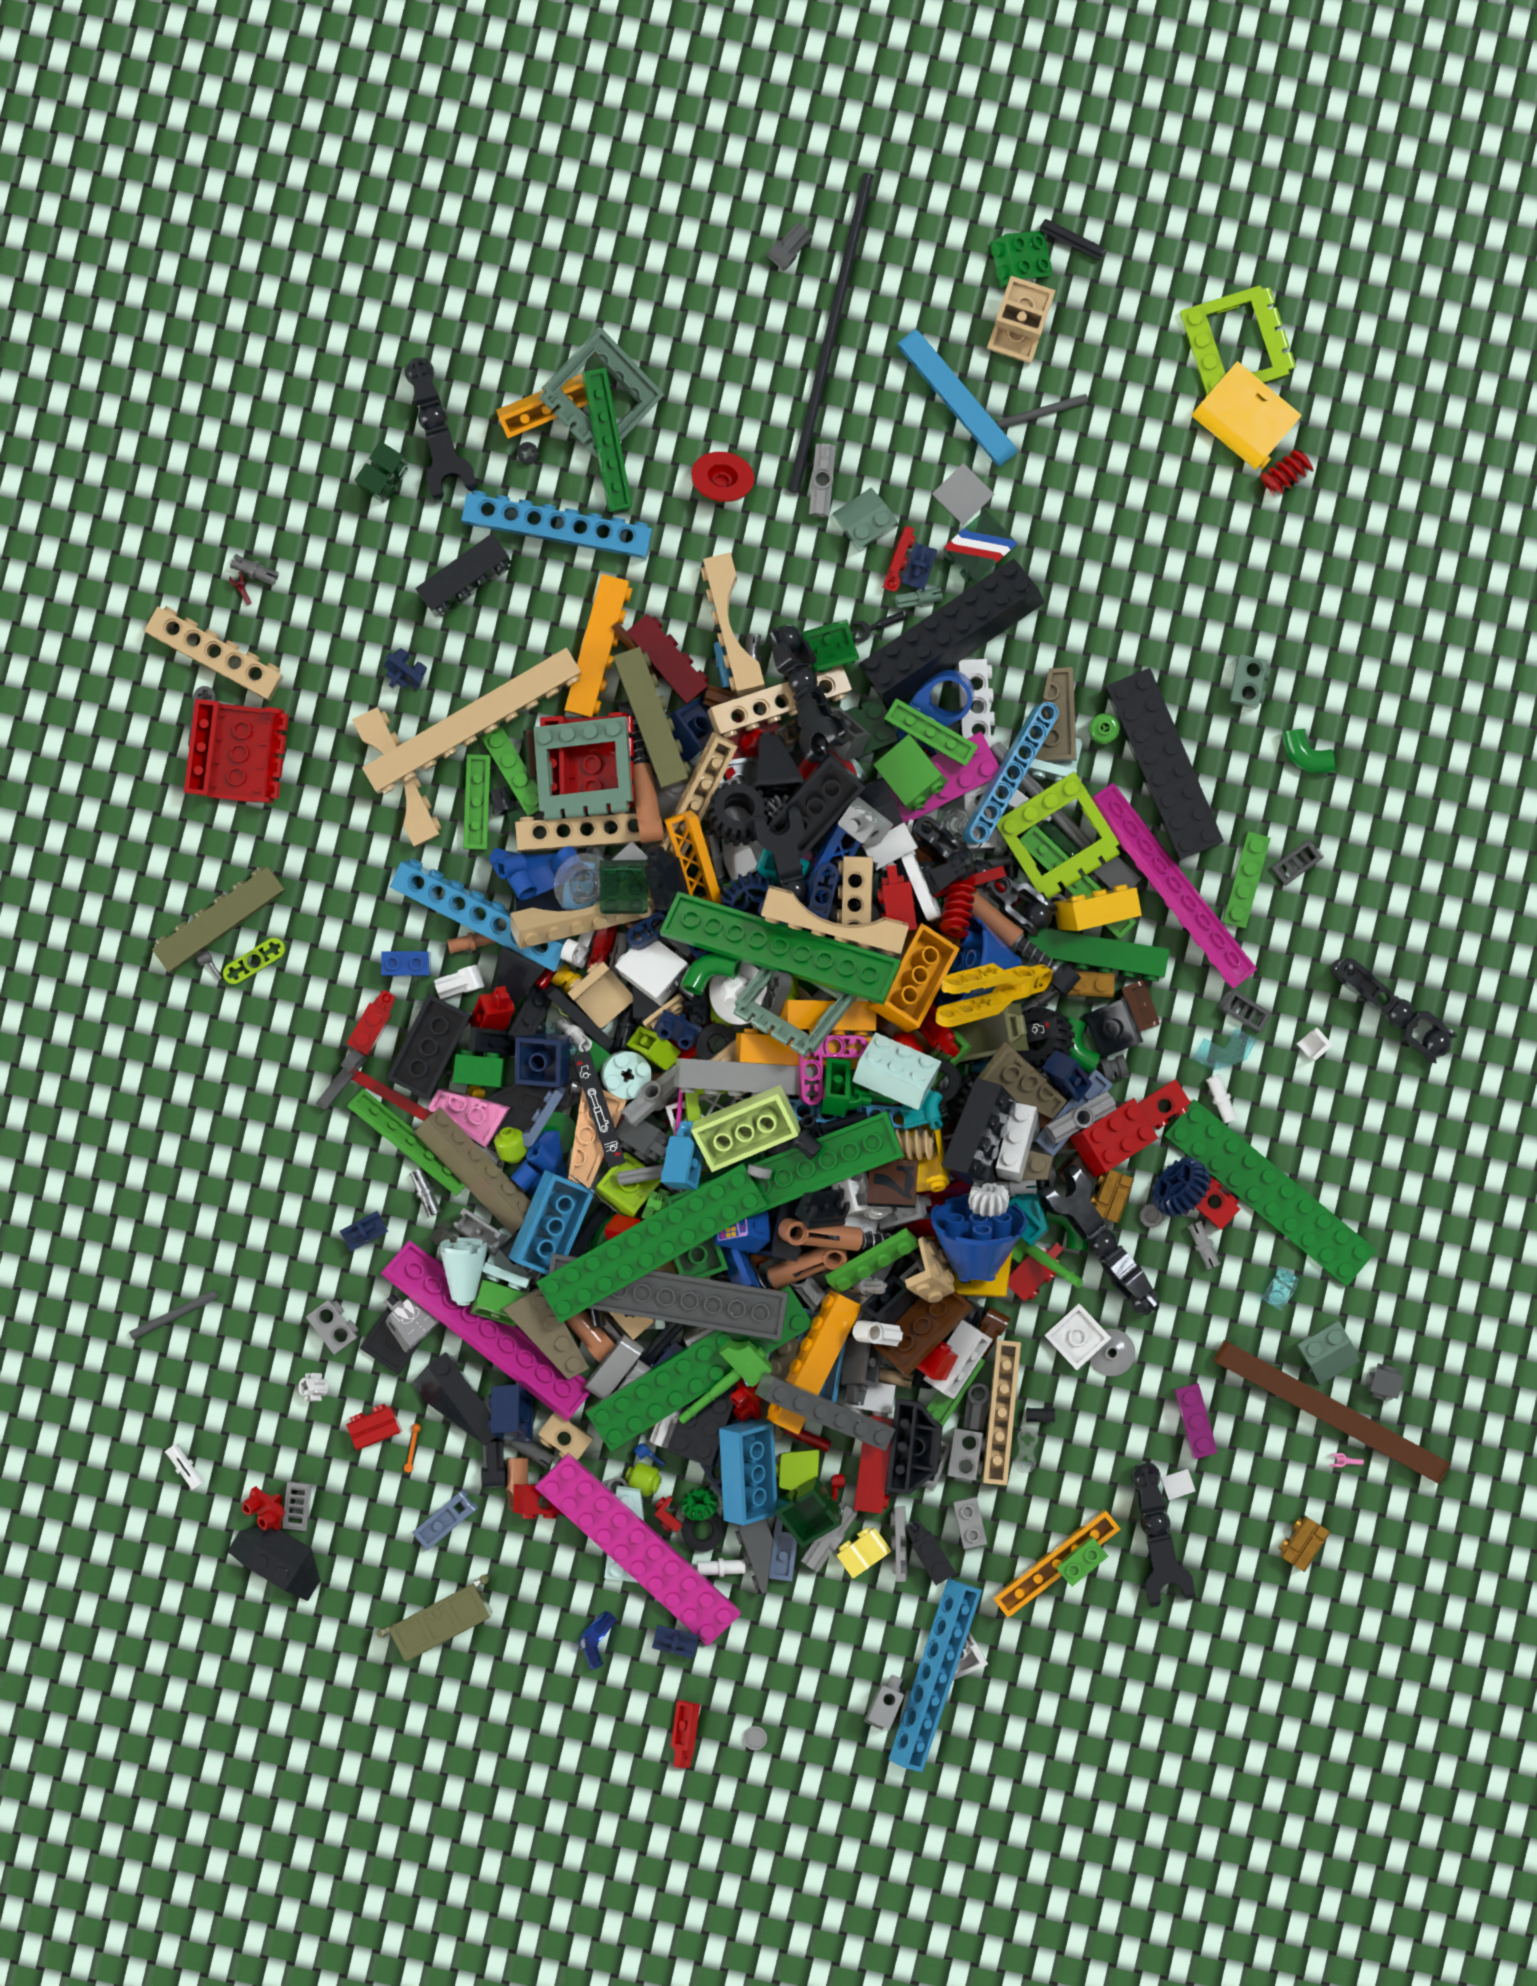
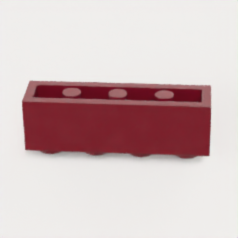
M646 614L626 632L635 644L641 648L643 653L647 652L653 667L687 705L708 689L706 682L709 679L701 670L696 672L691 666L694 662L686 652L680 653L676 648L679 644L671 634L666 636L661 628L664 626L656 616L651 618Z

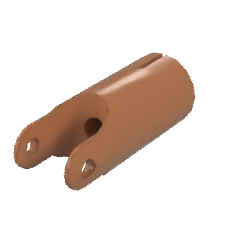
M526 1457L507 1458L506 1490L508 1508L513 1511L514 1484H528L529 1458Z

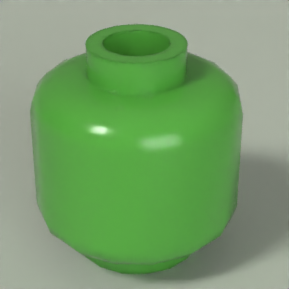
M1099 714L1089 724V737L1098 745L1111 744L1119 735V722L1110 714Z

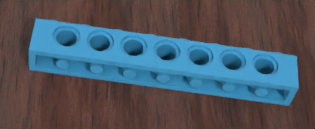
M473 491V494H466L461 519L465 525L647 559L652 528H648L646 523L634 522V525L627 524L624 519L617 517L606 520L602 519V515L596 513H588V516L580 515L578 510L565 508L564 512L556 510V506L542 504V507L533 506V502L522 499L517 503L510 501L509 497L496 495V498L486 497L487 493L481 491ZM487 505L495 508L491 516L482 514V509ZM508 510H516L518 512L515 520L510 521L505 518ZM532 514H538L541 517V521L537 525H531L528 522V518ZM560 518L564 521L561 529L551 527L554 519ZM576 524H586V532L583 534L576 533L574 531ZM600 528H608L610 535L607 538H600L597 535ZM631 532L634 537L632 541L625 543L620 539L621 534Z
M410 858V860L400 862L390 888L554 972L562 969L565 960L561 959L560 956L567 938L547 942V951H544L540 944L520 949L511 932L510 913L512 912L506 910L505 905L497 901L490 902L484 899V894L463 888L464 884L453 879L449 881L443 878V873L422 867L423 863ZM418 876L422 877L424 880L423 887H420L417 884ZM439 886L444 889L445 895L443 898L437 894ZM459 897L465 901L464 909L458 905ZM480 907L486 912L485 919L480 918L478 915ZM500 918L506 921L507 926L505 930L499 926Z
M951 1578L947 1579L888 1759L903 1768L923 1772L982 1592L981 1589L968 1583Z

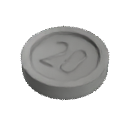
M751 1726L744 1733V1743L751 1750L762 1749L767 1742V1734L763 1728Z

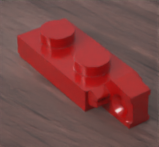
M906 526L901 531L882 586L886 590L896 592L901 584L899 570L904 571L908 558L904 556L907 548L912 549L916 538L915 535H912L914 528Z
M618 925L597 930L592 941V953L588 956V968L596 962L599 964L602 962L606 963L607 955L612 952Z
M932 1002L919 1028L932 1047L941 1053L944 1051L945 1054H949L954 1058L960 1052L957 1045L953 1042L956 1036L950 1027H944L935 1022L937 1008Z
M687 1700L677 1701L671 1747L674 1748L675 1753L674 1767L690 1768L695 1747L700 1710L699 1703Z

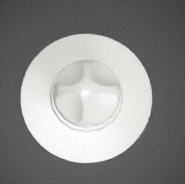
M742 961L740 972L735 979L724 976H714L710 984L711 1004L718 1016L724 1021L743 1025L751 1023L753 1020L752 1018L749 1022H746L734 1015L733 1012L736 1008L735 1001L760 969L757 966ZM768 984L754 1001L759 1005L763 1001Z

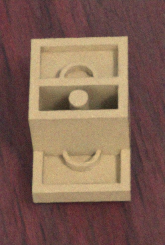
M1010 276L987 350L1031 364L1056 290Z

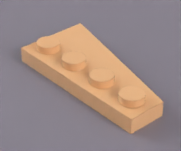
M582 1087L569 1174L575 1176L585 1186L591 1188L605 1154ZM602 1090L616 1129L622 1114L620 1111L624 1109L627 1100ZM568 1176V1179L577 1182L573 1177Z

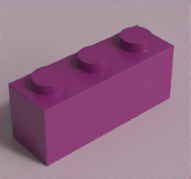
M1199 1383L1173 1388L1192 1458L1197 1459L1218 1453Z

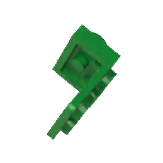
M1040 231L1010 233L990 242L991 253L994 257L1001 288L1007 287L1010 276L1026 280L1046 278L1053 274L1044 233Z
M847 619L802 632L804 639L809 643L817 659L816 663L813 664L814 671H819L820 673L828 672L832 667L838 665L849 666L859 659Z

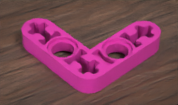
M828 1035L815 1053L811 1052V1057L816 1056V1060L805 1061V1057L799 1054V1098L801 1102L811 1106L821 1101L823 1096V1058L861 1057L868 1046V1041L862 1036ZM831 1040H836L840 1045V1049L836 1054L828 1050V1043ZM856 1040H858L859 1045H862V1049L858 1050V1053H856V1049H846L847 1054H844L846 1045L855 1044ZM808 1064H813L817 1070L816 1075L812 1078L805 1074V1067ZM817 1080V1084H812V1092L816 1093V1097L810 1101V1098L805 1095L806 1092L810 1091V1084L805 1085V1081Z

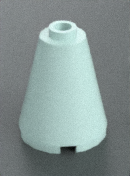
M461 1237L457 1238L455 1243H450V1239L440 1243V1253L451 1299L456 1301L457 1305H470L471 1301H474L476 1298L487 1252V1243L485 1242L482 1245L481 1239Z

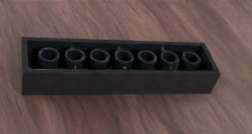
M1013 558L858 665L866 680L890 709L896 698L900 701L904 700L917 691L929 678L939 672L948 670L1045 604L1039 588Z
M1151 668L1107 685L1105 692L1177 861L1179 862L1224 842Z

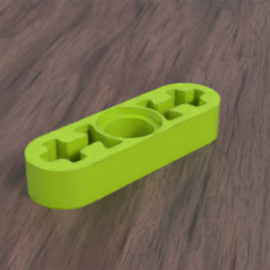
M270 938L228 964L223 970L224 979L228 983L236 985L250 978L284 956L286 952L284 942L278 938ZM271 943L275 945L280 944L279 954L270 953L267 955L270 960L266 962L265 956L259 950L263 948L264 952H267L271 949ZM256 954L260 956L261 964L259 967L251 968L249 966L248 959L251 955ZM241 961H243L245 968L250 971L248 974H246L245 970L238 973L239 978L237 980L228 976L231 974V968L238 970L242 967L239 964Z

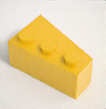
M1127 884L1113 886L1114 890L1106 891V889L1092 891L1091 895L1079 894L1071 896V899L1053 902L1058 909L1055 911L1058 930L1080 931L1142 916L1137 888L1127 887Z

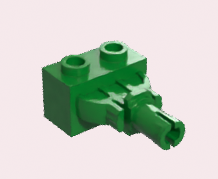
M827 1058L823 1071L821 1114L845 1116L846 1110H854L860 1106L870 1107L873 1101L894 1104L895 1100L853 1082L855 1072L851 1071V1061Z

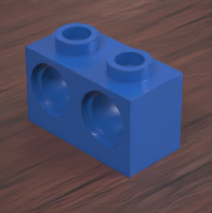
M381 951V975L390 977H431V953L429 951Z

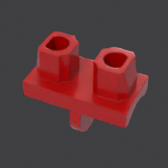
M741 1378L736 1382L737 1390L730 1395L732 1403L737 1406L733 1409V1413L742 1422H745L751 1416L758 1420L762 1417L759 1402L764 1400L755 1394L759 1383L753 1387L750 1385L746 1386Z
M257 1486L250 1490L249 1497L242 1505V1511L247 1516H251L255 1512L259 1515L257 1523L264 1531L271 1527L276 1531L282 1527V1518L286 1513L284 1507L280 1505L283 1501L281 1495L275 1494L271 1497L268 1493L264 1494Z

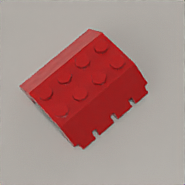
M195 699L184 793L217 799L273 804L274 799H279L281 782H276V778H282L284 759L279 758V754L285 753L286 735H282V731H287L289 714H284L285 710L280 708L266 707L264 709Z
M623 712L609 713V716L574 719H567L564 716L540 717V726L625 716L628 720V733L632 734L633 717L629 716V713ZM629 737L631 758L634 757L633 738ZM615 741L549 749L553 774L552 796L618 788ZM631 761L632 781L634 780V761ZM632 785V788H633V802H634V801H635V798H634V785Z

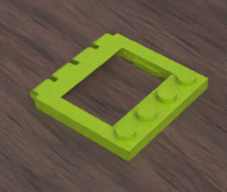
M1261 285L1179 312L1207 396L1226 375L1207 316L1215 313L1218 315L1239 308L1240 305L1252 302L1273 366L1265 370L1252 372V374L1263 383L1289 376V370L1296 368L1292 352L1284 354L1282 352L1290 348L1285 330H1275V328L1283 326L1277 307L1268 309V306L1275 304L1270 287L1262 289Z
M1075 771L1003 815L996 825L1034 888L1040 894L1043 892L1047 899L1062 891L1058 882L1061 881L1064 887L1067 888L1080 880L1082 877L1077 871L1080 868L1085 875H1088L1101 867L1102 864L1098 857L1102 856L1107 863L1120 855L1116 848L1119 845L1118 840ZM1077 798L1082 806L1083 813L1102 839L1041 876L1035 866L1036 863L1025 845L1021 844L1017 835Z

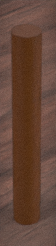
M618 621L611 626L628 650L638 647ZM652 664L647 666L650 675L655 674L658 680L661 676Z

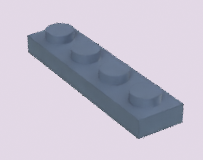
M1093 1069L1088 1075L1092 1086L1080 1102L1069 1098L1050 1122L1068 1113L1073 1107H1078L1099 1094L1108 1091L1113 1084L1099 1071ZM1082 1111L1077 1114V1120L1081 1124L1085 1119ZM1045 1127L1035 1138L1034 1142L1048 1155L1054 1157L1069 1137L1055 1144L1049 1138Z

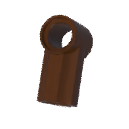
M709 685L703 705L713 707L740 697H738L737 693ZM732 712V713H731V714L735 715L736 717H740V716H741V715H740L739 713H737V712Z
M991 1306L984 1313L978 1330L993 1339L983 1354L985 1357L997 1337L1002 1335L1011 1319Z

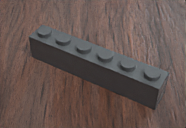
M764 1372L755 1391L756 1395L768 1402L886 1451L895 1431L894 1428L880 1420L767 1372Z

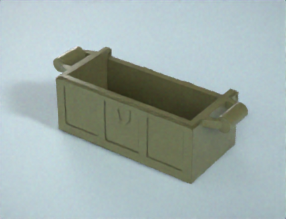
M1010 1003L998 1015L950 1027L952 1031H958L972 1046L958 1064L993 1058L1005 1041L1017 1053L1029 1050L1021 1003ZM933 1048L928 1055L930 1056L936 1049Z
M482 1574L479 1579L472 1581L469 1586L398 1623L394 1622L387 1627H381L377 1631V1636L384 1638L390 1632L404 1661L407 1662L489 1619L493 1611L479 1586L480 1584L485 1585L488 1583L489 1575Z

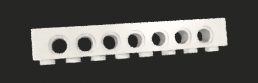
M987 659L961 660L958 662V671L965 674L970 680L977 678L982 682V688L974 690L973 702H980L984 708L983 712L979 714L972 712L970 708L969 712L960 719L961 736L966 739L973 736L972 727L980 725L985 730L983 736L991 748L996 743L995 735H991L990 727L995 726L994 712H990L989 702H993V688H988V679H992V665H987ZM959 684L961 709L967 703V694ZM992 780L964 794L966 824L977 807L976 797L984 795ZM985 808V817L990 819L991 811L988 808ZM995 827L987 841L977 845L967 844V848L970 850L996 849L997 843H1001V833ZM974 828L973 835L976 839H979L980 832L977 828Z

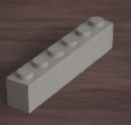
M676 1058L674 1087H681V1092L695 1093V1088L704 1089V1094L719 1095V1090H727L730 1096H742L743 1091L752 1092V1097L781 1084L787 1099H789V1095H798V1100H800L799 1066ZM805 1067V1074L808 1077L812 1078L816 1075V1067ZM817 1080L805 1081V1085L810 1084V1091L805 1093L806 1097L810 1098V1101H812L813 1096H816V1093L812 1092V1084H817Z

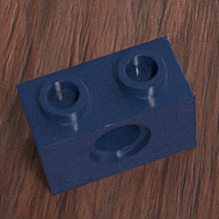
M1055 1050L1046 1059L1042 1067L1054 1087L1060 1093L1077 1102H1080L1092 1086V1082L1078 1061L1058 1050Z

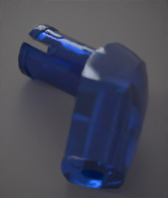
M607 1611L602 1612L578 1640V1648L584 1651L590 1670L604 1665L597 1645H599V1642L617 1620Z

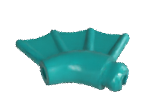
M930 1089L919 1110L903 1104L899 1109L904 1118V1126L902 1128L906 1130L927 1124L930 1125L931 1130L940 1129L943 1123L938 1107L943 1096Z

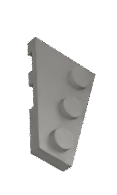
M896 1506L895 1512H891V1526H895V1536L891 1538L892 1550H896V1560H892V1572L896 1574V1582H906L908 1578L906 1507Z

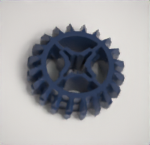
M748 871L746 878L739 874L737 882L730 879L731 887L724 886L726 894H720V899L723 901L720 905L762 917L759 913V904L766 897L768 886L771 885L770 878H762L759 872L753 877L751 872ZM774 881L772 886L777 887L776 881ZM750 889H761L764 892H753ZM743 892L742 898L734 904L736 898ZM749 896L751 900L754 901L755 910H753L752 906H750L749 904Z
M1183 1157L1180 1161L1175 1160L1173 1165H1167L1165 1171H1161L1160 1177L1156 1178L1157 1182L1152 1185L1153 1191L1150 1195L1152 1196L1151 1201L1162 1214L1171 1218L1174 1216L1179 1218L1182 1214L1187 1215L1189 1210H1195V1206L1201 1204L1202 1198L1207 1196L1206 1192L1210 1190L1209 1184L1212 1181L1210 1179L1211 1174L1197 1159L1191 1157L1186 1159Z

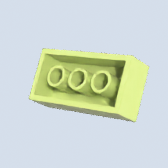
M780 1084L695 1120L691 1132L711 1172H714L797 1137L800 1133L801 1125Z

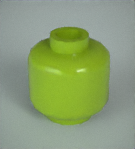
M506 1127L495 1136L494 1144L498 1157L502 1161L517 1163L526 1155L528 1148L523 1146V1132L521 1130Z
M639 1462L634 1468L629 1467L625 1480L628 1481V1487L641 1489V1495L648 1497L652 1493H657L662 1476H659L657 1468Z

